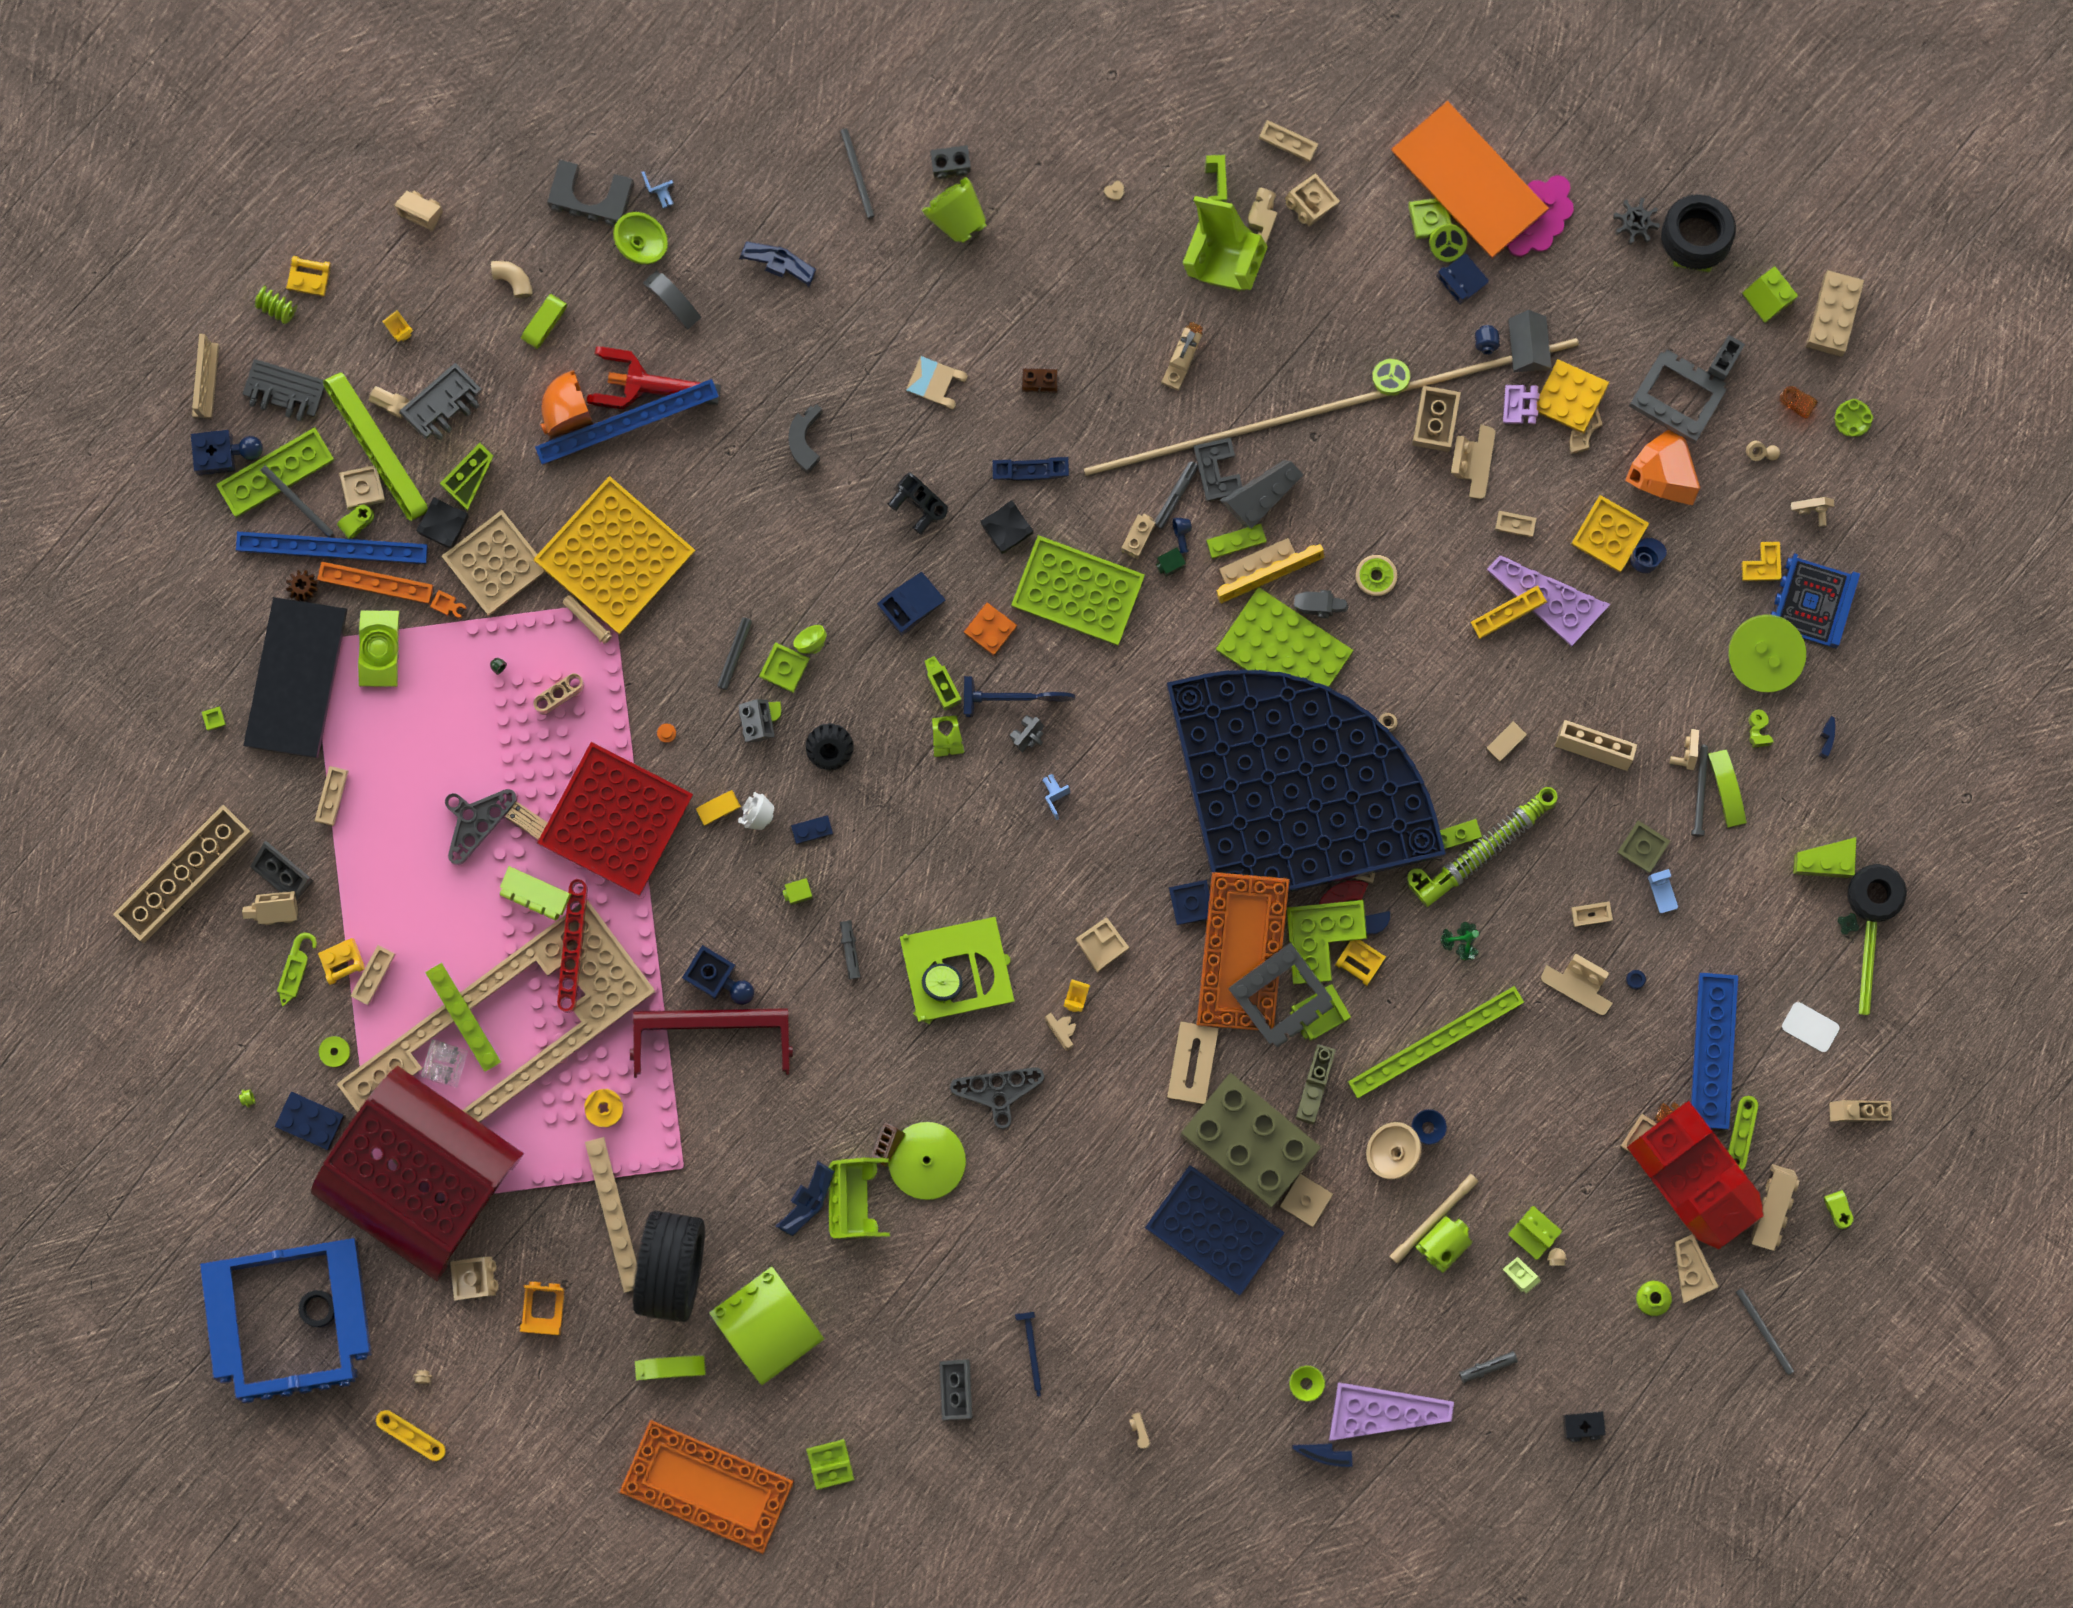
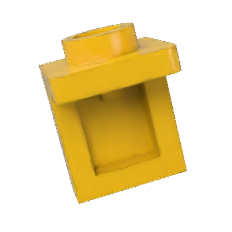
M398 310L382 321L398 342L407 340L411 336L410 333L413 332Z
M1071 980L1064 1007L1072 1012H1082L1090 985Z

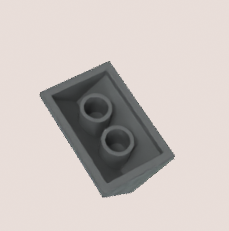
M1527 310L1509 318L1513 372L1551 370L1546 316Z
M267 841L262 844L250 866L280 892L295 891L296 901L314 881Z
M970 1359L940 1361L942 1420L973 1419Z

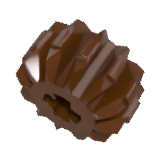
M297 570L296 577L294 574H290V577L293 579L292 581L286 580V583L291 585L286 588V591L291 592L289 596L291 598L296 597V601H301L303 597V600L308 602L307 596L313 599L315 596L312 594V591L318 592V588L314 587L318 584V581L313 580L315 578L314 574L308 576L307 570L303 574H301L300 570ZM302 582L306 585L303 590L298 587L301 586L300 583Z

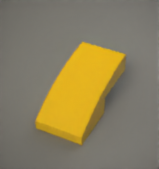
M733 790L699 806L696 808V811L705 826L722 816H727L741 806Z

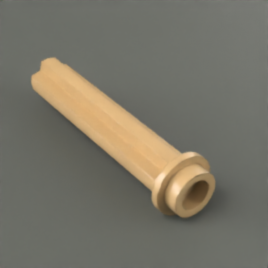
M571 595L565 597L563 604L599 638L600 643L606 644L612 638L611 632L607 631Z

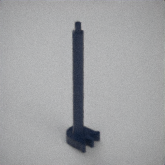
M1035 1312L1015 1314L1016 1320L1025 1319L1034 1388L1037 1396H1041V1383L1031 1318H1035Z

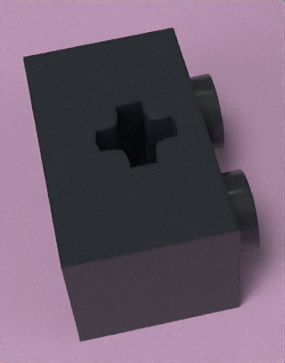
M1604 1412L1563 1415L1565 1439L1570 1438V1442L1582 1441V1437H1589V1440H1600L1601 1435H1606ZM1583 1421H1585V1425H1589L1586 1433L1579 1427V1425H1583Z

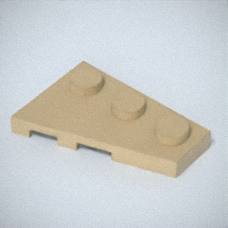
M1691 1234L1674 1242L1682 1302L1686 1303L1719 1287L1694 1235Z

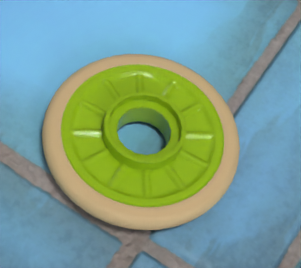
M1368 556L1359 563L1356 569V581L1360 589L1366 594L1382 596L1394 588L1397 582V570L1393 562L1384 556ZM1373 571H1380L1382 578L1378 581L1373 580L1371 573Z

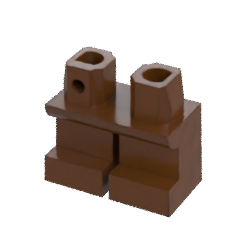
M1023 368L1022 392H1039V388H1041L1040 393H1058L1057 369Z

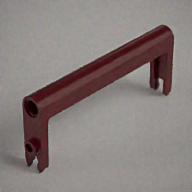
M788 1008L633 1011L634 1049H630V1060H634V1078H637V1074H641V1032L643 1030L780 1028L782 1072H786V1075H789V1057H793V1046H789Z

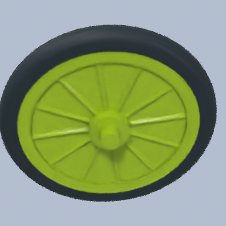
M948 964L932 965L924 972L922 977L924 991L928 996L938 1001H947L955 998L960 993L963 985L962 977L958 970Z

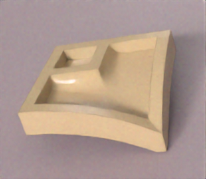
M1107 917L1075 939L1097 973L1129 950L1128 945Z

